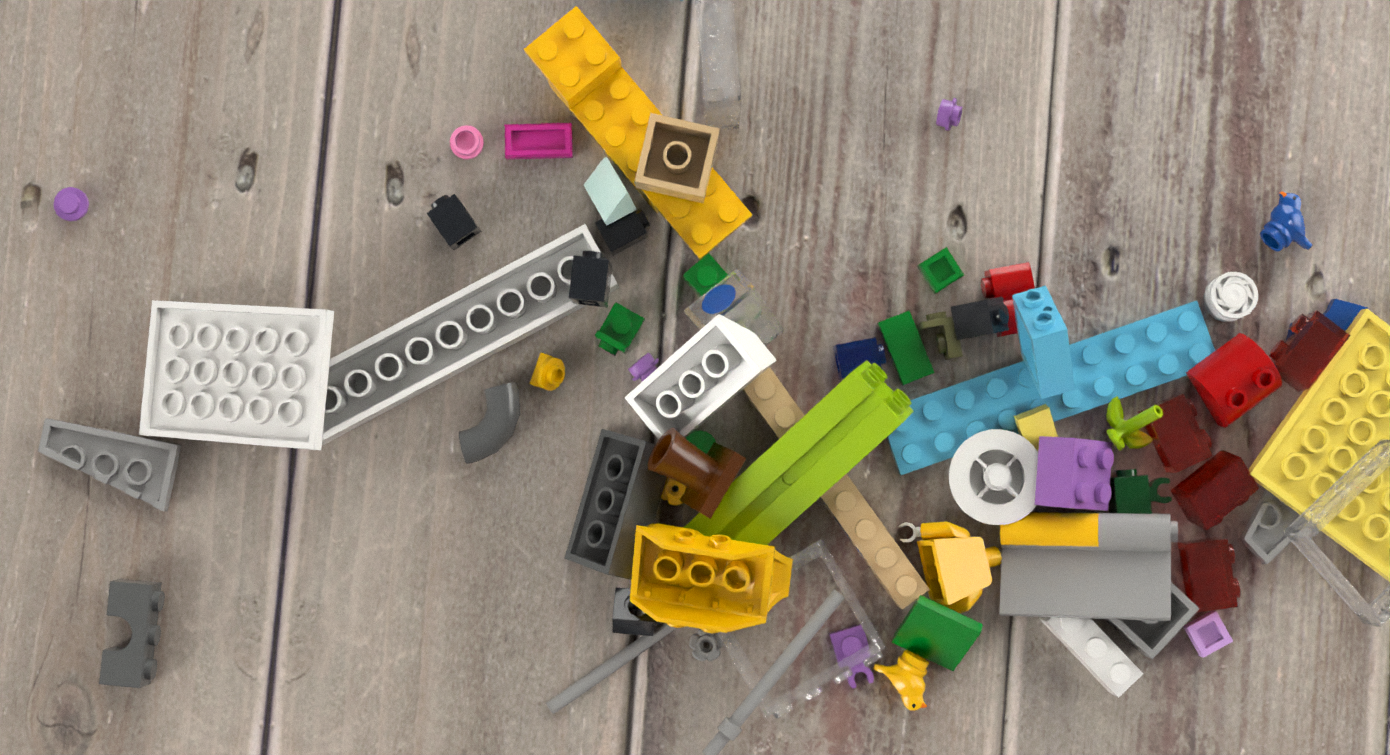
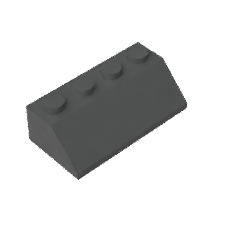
M601 429L564 559L607 575L632 579L636 525L646 527L647 525L654 524L667 476L648 470V460L656 444Z

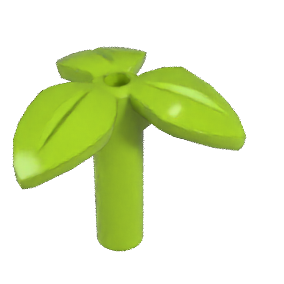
M1116 396L1107 407L1106 419L1109 425L1114 428L1107 429V435L1114 446L1120 451L1125 447V444L1131 449L1143 448L1149 445L1153 439L1139 429L1161 418L1163 411L1158 405H1154L1128 420H1123L1122 405L1119 397Z

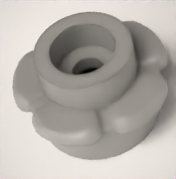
M700 629L697 634L692 635L689 645L693 649L692 654L697 660L705 661L708 659L713 661L721 654L720 648L723 647V639L718 633H707ZM709 642L710 646L704 648L703 643Z

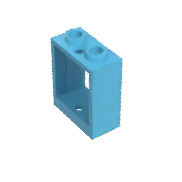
M1046 285L1012 295L1021 355L1041 399L1075 390L1067 327Z

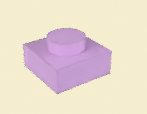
M1214 610L1183 626L1197 653L1203 658L1233 642L1217 611Z

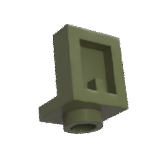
M946 312L926 315L927 321L919 323L920 330L940 327V333L936 334L939 354L944 353L945 360L962 357L961 343L956 338L953 318L947 317Z

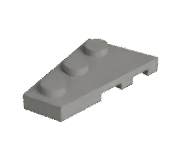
M1265 489L1239 539L1262 564H1268L1311 523Z

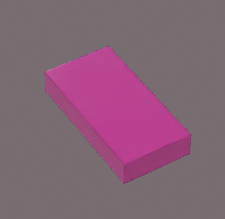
M572 123L504 124L506 160L573 158Z

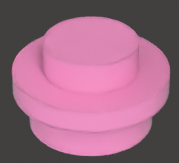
M461 126L450 137L451 150L461 159L469 160L477 157L484 146L482 134L472 126Z

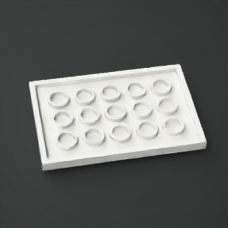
M152 300L139 435L321 450L334 311L326 309Z

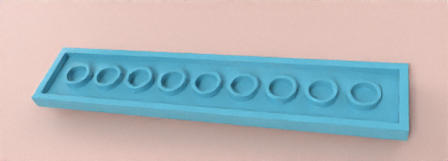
M1197 300L1070 344L1075 390L1041 399L1025 362L1021 361L910 400L912 403L910 407L914 410L913 413L887 437L899 474L904 475L952 458L960 445L976 433L991 429H1002L1019 434L1014 416L1046 404L1050 408L1053 422L1110 403L1116 396L1121 399L1187 376L1186 372L1215 351Z

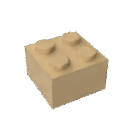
M650 113L635 177L636 188L704 203L720 128Z

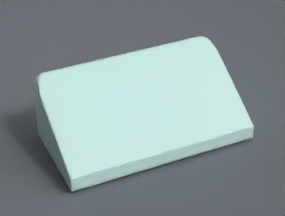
M605 157L587 179L584 187L607 226L637 209L609 159Z

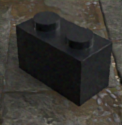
M583 251L582 256H573L569 299L573 304L608 308L612 265L609 259L603 257L604 253Z

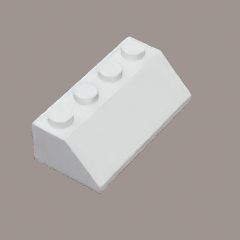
M718 314L632 390L625 399L658 440L670 428H675L686 438L777 360L755 333Z

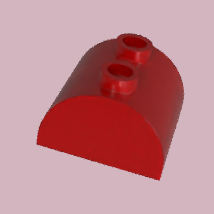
M1242 333L1237 334L1186 372L1217 425L1223 428L1231 425L1282 387L1281 376L1272 360L1256 342Z

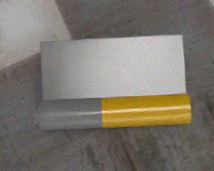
M1030 512L1019 521L1000 525V543L1002 547L1000 616L1171 621V542H1178V521H1171L1170 514Z

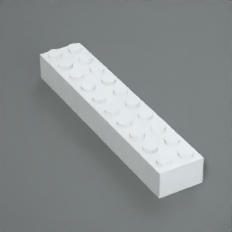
M586 224L331 358L329 362L322 446L585 307L586 305L572 303L569 299L573 256H582L583 251L600 252ZM613 275L611 276L610 293L619 288Z

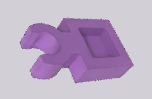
M858 624L829 633L838 666L849 665L850 669L847 672L849 685L852 688H856L854 677L858 672L865 673L867 681L873 683V673L863 663V660L872 658L863 625Z

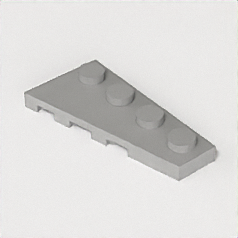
M45 418L38 452L73 469L91 475L94 479L114 486L136 499H141L164 512L168 511L182 445Z

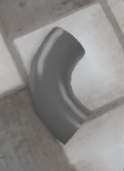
M517 382L502 384L484 390L487 404L484 418L478 425L459 431V442L466 464L478 462L497 453L513 436L520 416V398Z

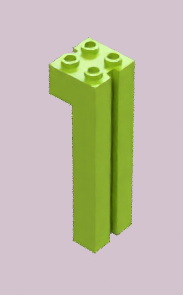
M866 360L844 378L731 483L711 519L698 513L684 528L697 530L704 536L720 534L728 536L731 540L768 545L913 413L914 410L910 407L912 404L910 399L900 389H896L893 392L884 382L888 378L884 370L876 363L871 365Z

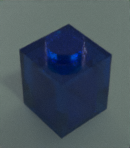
M876 337L833 346L839 380L846 378L866 360L871 365L876 363L880 367L881 364H886L883 344H877Z

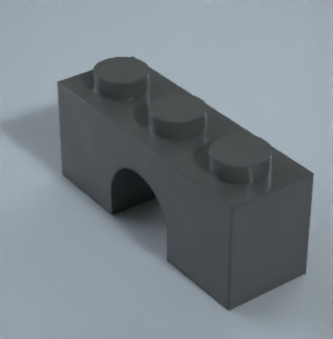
M131 579L110 581L106 615L125 619L131 626L132 637L126 647L113 646L102 651L99 684L142 688L151 684V680L155 678L157 660L153 659L154 649L161 637V627L157 625L158 612L163 609L165 600L164 592L161 591L162 582Z

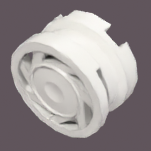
M1227 272L1210 282L1204 293V305L1208 313L1216 320L1222 322H1233L1250 314L1258 301V290L1255 283L1246 274L1240 272Z

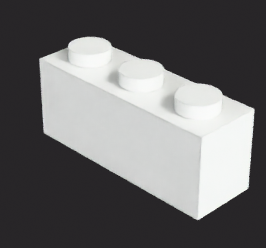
M1039 617L1105 689L1118 698L1143 675L1140 669L1091 618Z

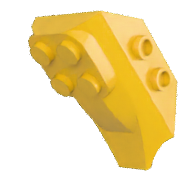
M650 524L646 527L636 525L630 602L655 621L667 623V625L674 628L688 626L700 628L707 633H727L766 623L767 614L770 609L780 600L789 596L793 559L776 551L775 546L731 540L725 535L704 536L699 531L691 528L665 524Z

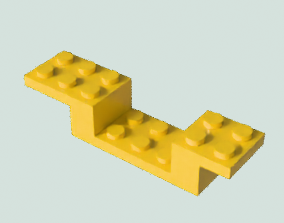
M575 6L524 48V51L547 78L552 90L636 188L635 177L650 113L662 114L623 69L618 54L581 10ZM713 167L704 203L636 188L656 213L660 212L699 260L752 217V213Z

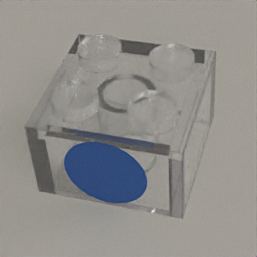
M735 269L683 311L698 332L715 316L720 314L755 333L765 346L785 331L755 286L738 269Z

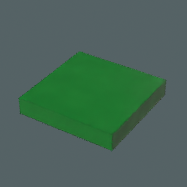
M920 595L896 630L892 643L954 671L981 634L983 624Z

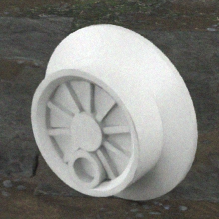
M991 429L976 433L960 445L951 460L949 486L953 498L968 516L985 524L1006 525L1021 520L1037 506L1034 504L1038 451L1027 439L1008 430Z

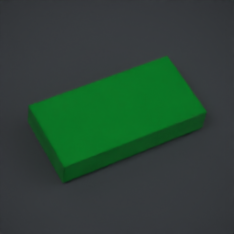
M910 310L877 323L902 386L935 373Z

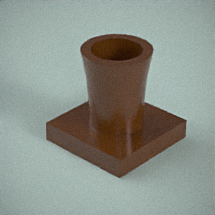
M670 428L661 436L653 448L648 460V470L667 476L687 486L680 501L711 519L746 458L716 442L712 444L706 454L689 442L675 428Z

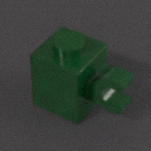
M1137 469L1116 470V477H1110L1112 493L1108 503L1109 513L1152 514L1151 502L1169 503L1172 501V497H1161L1157 492L1158 486L1170 483V479L1158 477L1149 483L1148 475H1137Z

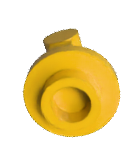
M540 352L529 384L548 391L555 390L564 380V363L559 358Z

